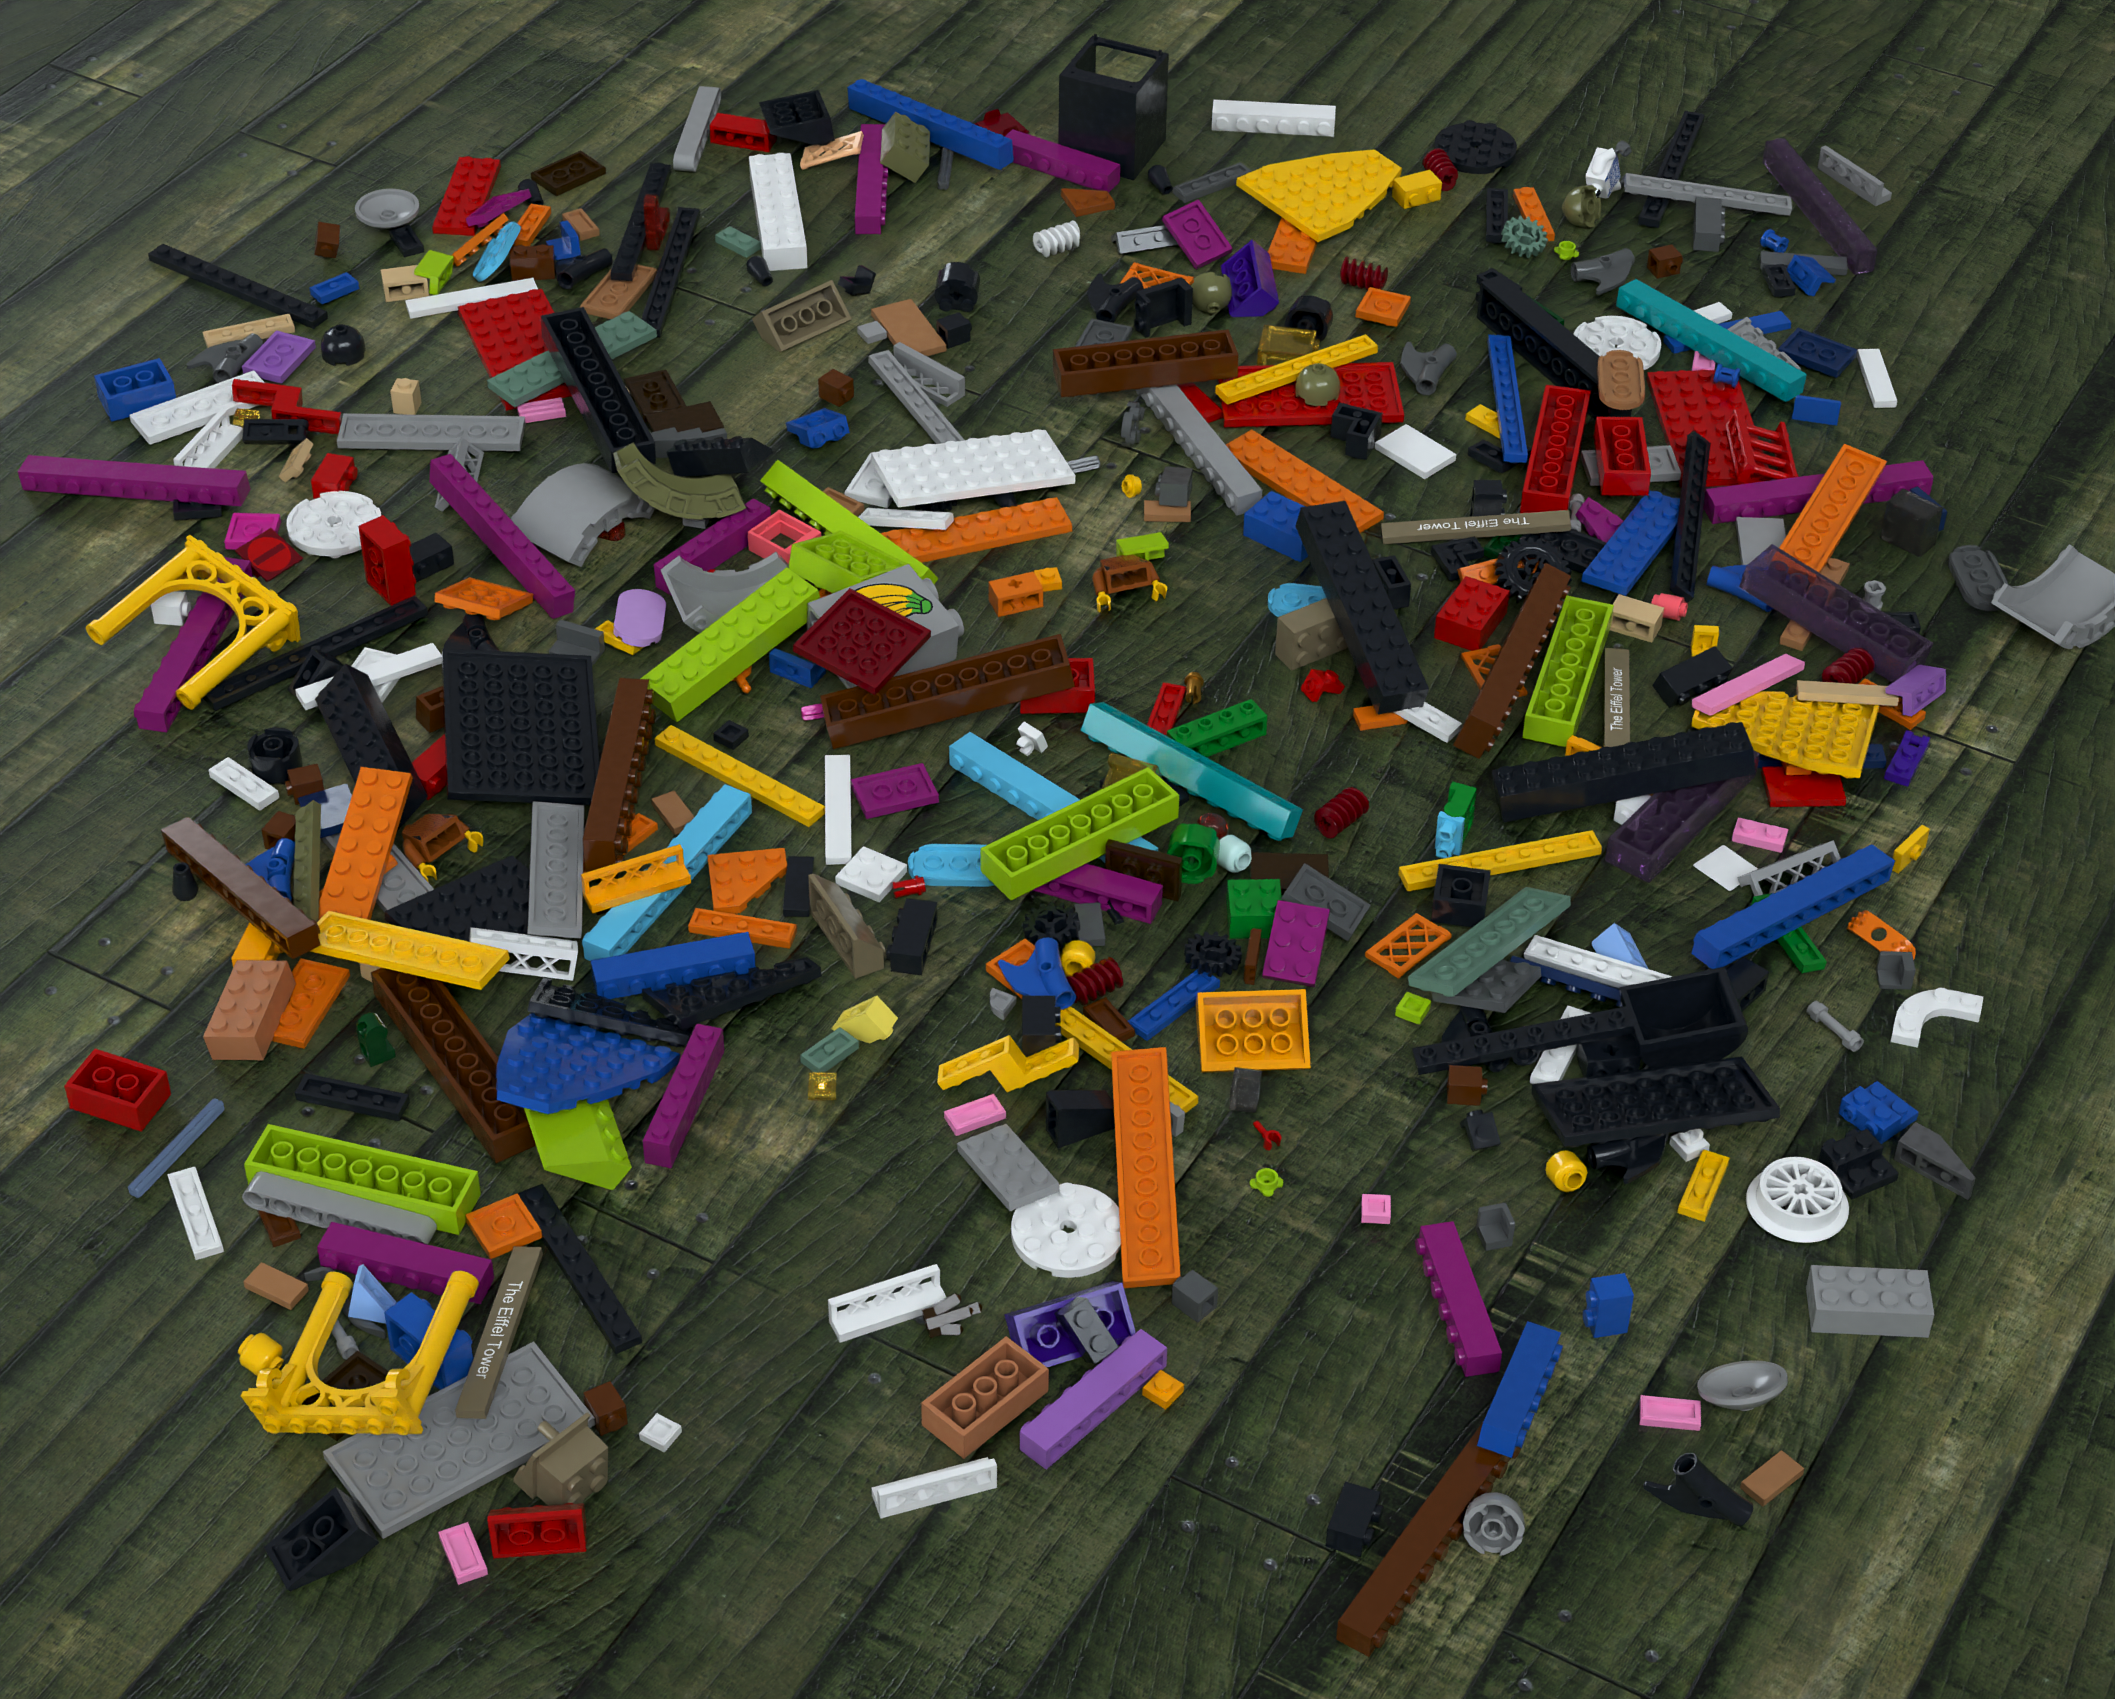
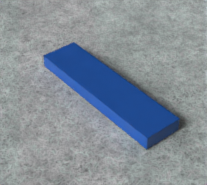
M1197 969L1128 1020V1023L1135 1029L1137 1035L1148 1041L1195 1006L1197 993L1213 992L1219 988L1220 980L1213 975L1208 977L1207 972L1198 974Z

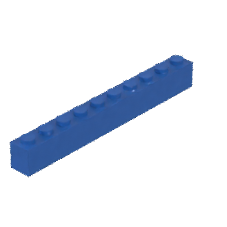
M864 79L857 80L847 87L849 109L883 123H887L895 112L906 115L911 121L925 126L930 131V142L998 170L1014 162L1013 144L1010 138Z
M1872 844L1859 849L1854 854L1841 858L1838 862L1806 876L1803 880L1790 884L1785 889L1772 893L1769 897L1753 903L1750 907L1737 911L1732 916L1719 920L1714 925L1700 930L1694 937V946L1691 954L1711 969L1724 967L1888 882L1895 860Z

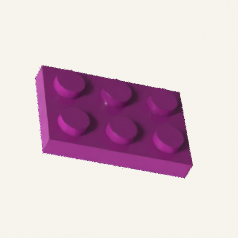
M1199 199L1163 216V223L1196 270L1232 253V246Z
M923 763L851 779V788L866 819L939 802V794Z
M1281 900L1277 901L1262 973L1263 978L1315 987L1330 909Z

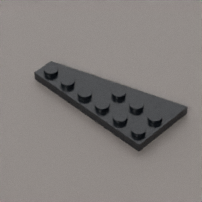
M808 957L776 963L773 969L768 970L754 967L748 968L749 973L735 976L733 971L693 979L690 985L685 986L676 985V983L666 984L665 990L652 992L651 987L642 989V996L645 1001L679 1028L684 1029L694 1027L697 1023L708 1019H715L726 1012L739 1010L747 1004L763 1001L766 997L776 993H784L800 984H808L813 979L821 977L822 974L821 967Z
M546 977L542 979L528 1006L529 1012H534L536 1016L541 1018L552 1016L561 1018V1021L569 1024L577 1022L588 1024L587 1026L592 1029H612L619 1035L635 1034L647 1041H656L658 1039L667 1041L669 1045L674 1047L687 1046L693 1032V1027L681 1029L667 1018L651 1019L648 1012L640 1009L637 1012L627 1011L625 1004L590 992H585L581 995L577 994L573 990L574 987L566 984L562 987L551 985L552 979Z

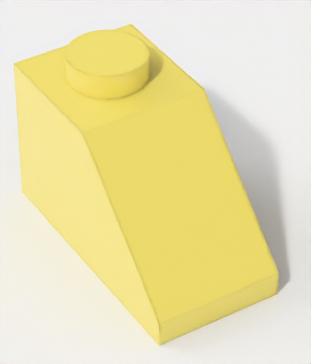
M876 995L844 1010L832 1029L835 1031L841 1027L857 1040L870 1044L876 1040L888 1038L894 1030L892 1027L898 1017Z

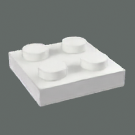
M863 846L835 876L836 884L880 903L892 889V882H899L907 873V864Z

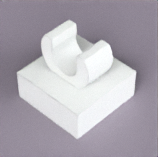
M1026 722L1020 725L1018 730L1021 737L1016 743L1021 747L1019 751L1026 756L1030 755L1034 749L1042 753L1048 747L1043 733Z
M1693 1129L1685 1133L1675 1134L1671 1136L1669 1143L1686 1162L1699 1157L1703 1149L1709 1151L1710 1144L1703 1138V1131L1701 1129Z

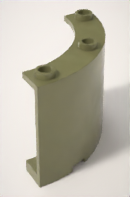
M634 442L613 453L617 471L628 487L650 506L664 513L686 519L703 520V518L725 517L746 509L741 493L731 474H720L702 478L673 475L661 470L648 461L638 450Z

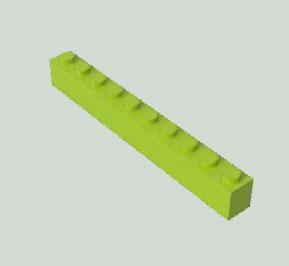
M779 460L773 464L760 480L767 487L764 491L773 499L779 497V502L788 510L794 508V513L803 521L808 518L810 520L808 523L813 528L825 531L824 535L842 531L909 564L921 580L929 578L933 584L938 581L939 578L927 566Z

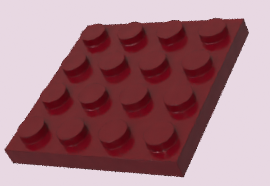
M849 588L793 644V652L876 695L931 637V630Z

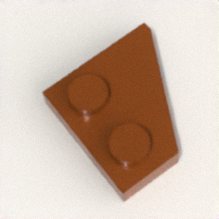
M1061 189V197L1075 217L1115 209V201L1108 191Z

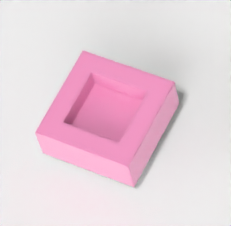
M1362 1194L1361 1223L1390 1224L1391 1195Z

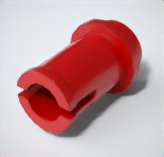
M917 875L913 879L892 882V889L904 888L903 890L893 892L895 899L913 894L921 896V893L926 892L924 878Z

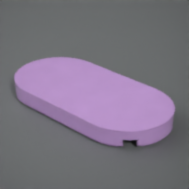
M632 589L621 593L617 603L613 628L614 635L621 637V641L625 644L636 647L650 646L651 642L654 641L655 644L658 643L662 637L666 601L657 593L648 590Z

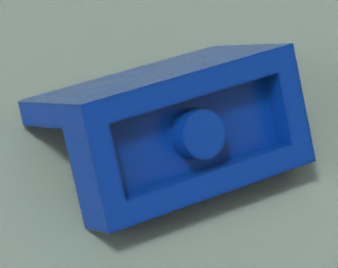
M568 220L560 222L562 238L546 241V245H554L555 260L581 255L577 233Z
M1794 255L1787 267L1792 281L1809 296H1815L1822 282L1834 284L1836 280L1811 257Z
M1796 395L1792 419L1837 426L1841 401Z
M776 648L769 653L771 673L806 687L812 688L826 674L825 668Z

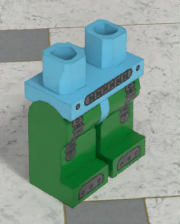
M1452 781L1449 788L1448 803L1444 806V811H1440L1437 820L1435 840L1437 857L1448 858L1452 857L1453 854L1460 855L1462 845L1473 825L1477 788Z

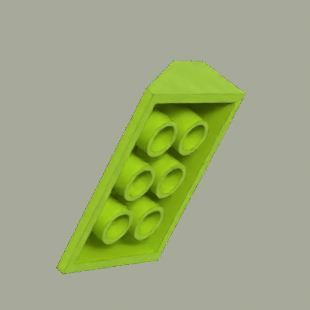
M842 531L792 544L789 561L790 570L804 580L814 583V586L817 588L825 589L831 592V594L907 565Z
M587 1099L577 1101L576 1108L560 1110L552 1114L524 1108L544 1170L614 1190L632 1168L608 1099L593 1104L587 1103Z

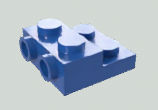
M826 408L786 422L787 431L797 434L800 444L811 449L821 447L826 441L840 440L845 434L850 433L846 415Z
M1876 1081L1866 1089L1859 1086L1843 1097L1838 1114L1859 1130L1868 1129L1883 1144L1916 1121L1919 1112Z

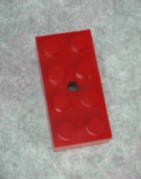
M1596 417L1594 444L1601 494L1609 496H1648L1651 469L1642 417Z

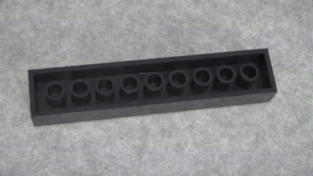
M1502 274L1481 281L1477 319L1496 335L1510 336L1512 349L1555 386L1590 390L1588 414L1595 420L1596 417H1631L1632 409H1614L1608 407L1600 400L1597 364L1600 357Z
M584 307L542 315V339L611 473L618 472L613 453L633 442L648 461L656 464L655 441Z
M1346 501L1301 507L1295 527L1377 715L1423 707L1429 687Z
M1731 722L1723 726L1705 727L1697 731L1679 732L1671 736L1653 737L1650 740L1628 742L1624 745L1602 747L1598 750L1581 751L1573 755L1555 756L1547 760L1529 761L1521 765L1503 766L1492 770L1495 797L1503 822L1756 774L1753 747L1742 722Z

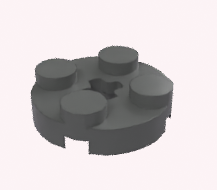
M1129 401L1127 406L1131 408L1129 412L1124 413L1121 437L1126 439L1121 444L1124 447L1132 448L1141 439V430H1138L1139 421H1143L1145 408L1140 407L1139 402Z

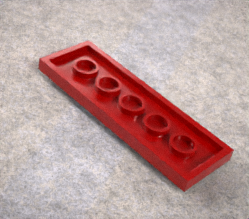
M469 156L459 157L432 226L433 234L475 236L478 229L477 225L468 226L465 218L489 200L501 168L500 160L472 158Z

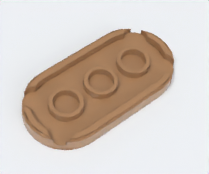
M1611 350L1606 352L1605 356L1601 355L1597 364L1600 400L1608 407L1619 410H1630L1639 407L1645 398L1642 360L1639 357H1633V353L1625 350Z

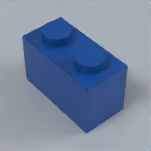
M1625 1273L1591 1278L1589 1291H1586L1587 1307L1586 1310H1583V1321L1586 1327H1590L1593 1338L1628 1332L1634 1294Z

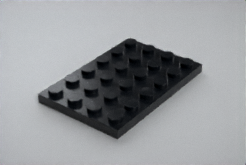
M511 855L386 910L385 920L391 925L468 942L471 927L531 935L527 934L530 870Z

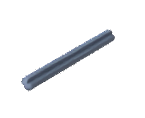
M212 1099L130 1183L128 1190L131 1196L140 1198L225 1110L224 1103L221 1100Z

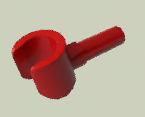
M1259 1121L1253 1123V1126L1264 1138L1263 1147L1265 1150H1271V1141L1280 1146L1282 1136L1278 1131H1267Z

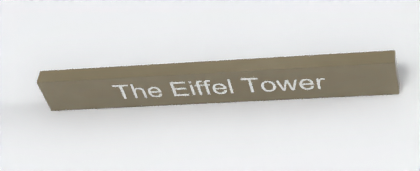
M1569 510L1381 523L1383 544L1464 539L1473 536L1479 538L1571 531Z
M1605 648L1604 747H1614L1630 742L1629 650Z
M513 1247L455 1409L457 1418H487L543 1257L542 1247Z

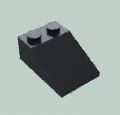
M334 1487L264 1548L286 1589L291 1592L356 1563L374 1548L379 1541L356 1501L337 1487Z

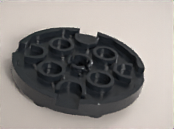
M1467 120L1464 123L1442 129L1435 138L1434 149H1443L1459 172L1489 174L1494 173L1496 168L1503 167L1505 169L1514 162L1517 144L1508 132L1497 127L1494 123L1484 124Z

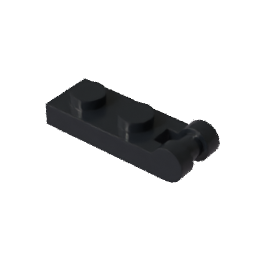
M244 419L242 441L244 444L299 445L306 438L308 439L306 430L309 428V422L304 419ZM291 429H297L296 434H290Z

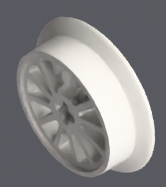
M1786 1157L1772 1162L1762 1173L1753 1179L1746 1193L1747 1208L1756 1223L1770 1234L1792 1242L1810 1243L1828 1239L1844 1227L1849 1216L1848 1200L1836 1174L1822 1163L1809 1158Z

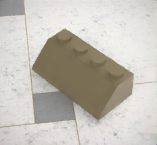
M833 280L768 308L752 318L761 338L779 352L852 319Z
M816 874L808 875L810 914L856 979L884 969L885 947L882 942L876 940L871 926L865 924L860 910L853 907L848 893H844L839 885Z

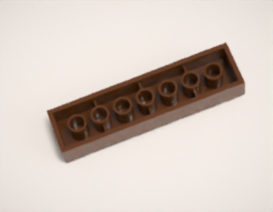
M1229 329L1053 349V373L1061 397L1094 395L1103 392H1118L1129 389L1138 390L1147 387L1181 385L1190 382H1206L1208 380L1238 377V352Z

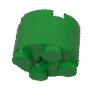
M1182 823L1171 834L1166 854L1183 858V883L1199 884L1204 882V879L1214 875L1220 850L1217 832L1211 827Z

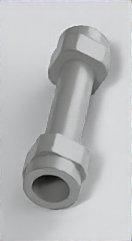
M1576 493L1570 499L1571 529L1581 532L1582 523L1575 514L1585 499L1583 495Z
M1814 1001L1808 1006L1807 1014L1810 1015V1018L1815 1022L1821 1021L1842 1039V1045L1848 1050L1855 1052L1861 1048L1864 1040L1860 1037L1861 1035L1855 1030H1847L1828 1014V1008L1823 1003Z
M337 1319L332 1329V1334L337 1341L336 1346L340 1356L347 1360L359 1349L354 1338L347 1336Z

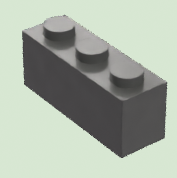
M1696 197L1693 220V250L1719 252L1720 244H1724L1725 208H1722V199Z

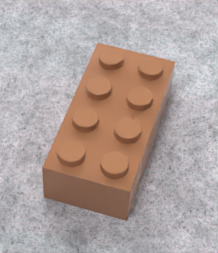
M236 961L203 1036L212 1060H264L274 1037V1032L280 1023L281 1015L285 1011L296 985L287 961Z
M1006 1336L921 1402L922 1426L965 1459L1048 1392L1049 1369Z

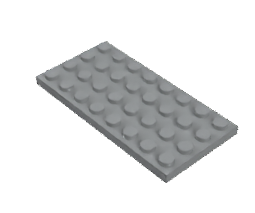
M534 1341L508 1355L486 1419L457 1418L455 1409L463 1390L466 1376L427 1397L418 1417L422 1422V1434L374 1435L357 1433L323 1451L324 1459L382 1539L526 1463L533 1453L549 1442L537 1429L541 1422L547 1421L561 1433L588 1412L591 1415L588 1420V1427L591 1428L595 1425V1417Z

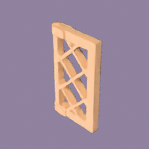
M860 131L836 138L835 141H831L827 145L821 146L816 144L805 147L800 162L801 169L805 170L815 165L860 154L864 137L863 132Z

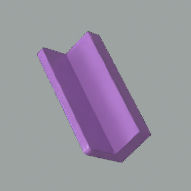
M1917 665L1886 687L1885 693L1903 696V715L1913 716L1946 692V669Z

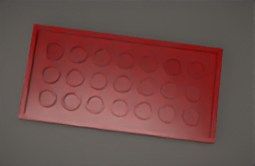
M532 289L528 292L509 294L500 298H490L486 301L458 306V314L490 378L548 351L542 339L541 316L554 313L542 289ZM563 383L525 403L566 398L572 395L566 383ZM500 397L506 411L517 408Z
M1393 362L1348 363L1333 368L1339 376L1340 395L1338 400H1330L1325 406L1308 405L1305 403V399L1300 396L1297 398L1295 393L1296 381L1230 404H1226L1220 398L1224 427L1332 424V415L1339 403L1383 413L1382 423L1404 422V411ZM1274 365L1238 366V377L1217 379V383L1219 385Z
M1706 369L1698 371L1647 372L1646 380L1667 446L1671 445L1681 471V477L1678 480L1680 488L1682 487L1687 435L1692 431H1696L1710 442L1706 487L1733 486L1772 480L1768 477L1753 474L1750 475L1746 483L1737 481L1726 424L1734 410L1739 409L1744 411L1747 424L1754 425L1739 381L1736 388L1722 382L1713 383L1716 370ZM1749 434L1750 437L1759 439L1758 436ZM1753 448L1754 451L1764 454L1763 450ZM1755 461L1757 465L1769 468L1768 464Z

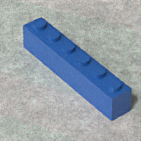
M748 932L591 960L592 979L596 995L608 999L641 994L642 989L650 987L652 991L666 989V984L671 983L683 986L690 985L693 979L733 971L735 976L749 973L748 968L756 967L755 952Z
M1527 1321L1483 1421L1477 1446L1512 1458L1516 1447H1523L1527 1435L1526 1430L1529 1431L1534 1415L1537 1413L1542 1396L1546 1392L1549 1379L1552 1378L1556 1362L1558 1363L1563 1345L1558 1344L1561 1332Z

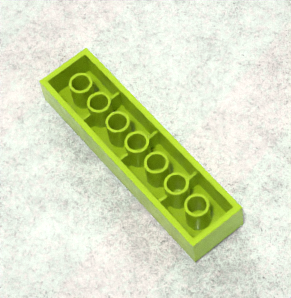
M786 567L640 678L649 679L650 689L654 690L653 705L675 722L680 721L807 623L808 603L820 599L819 590Z
M1566 596L1525 715L1522 738L1566 747L1567 740L1572 735H1576L1611 628L1614 605Z
M1147 767L980 848L981 872L1010 900H1013L1104 855L1108 839L1128 843L1177 819L1179 816V794Z
M271 1124L266 1126L244 1163L248 1185L257 1172H267L422 1214L434 1220L437 1225L436 1230L456 1235L461 1233L466 1223L465 1215L472 1212L481 1195L478 1171Z

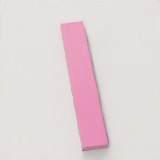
M1784 654L1692 699V707L1712 716L1804 670L1805 662Z

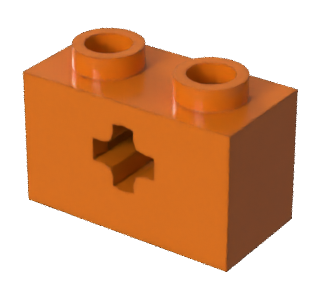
M1034 571L989 581V602L998 617L1043 607V587Z

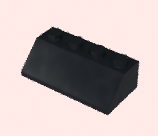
M735 436L730 439H723V437H717L712 440L700 438L694 441L682 439L676 441L674 446L666 453L674 475L683 477L749 473L773 452L771 448L753 438Z

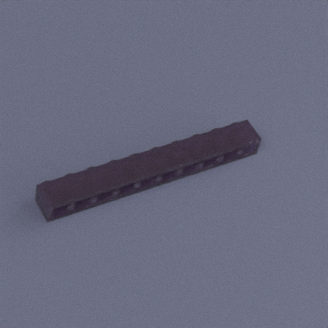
M1785 138L1766 141L1762 163L1838 256L1847 257V267L1854 275L1873 272L1877 256L1876 247Z

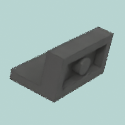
M560 619L556 624L557 641L549 649V654L591 656L593 666L605 651L604 633Z

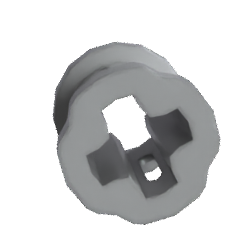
M1873 580L1865 583V597L1861 600V607L1864 610L1878 612L1882 609L1883 603L1881 598L1886 590L1882 582Z

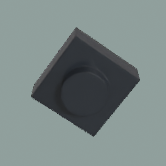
M730 720L713 733L714 741L732 750L749 737L747 728Z

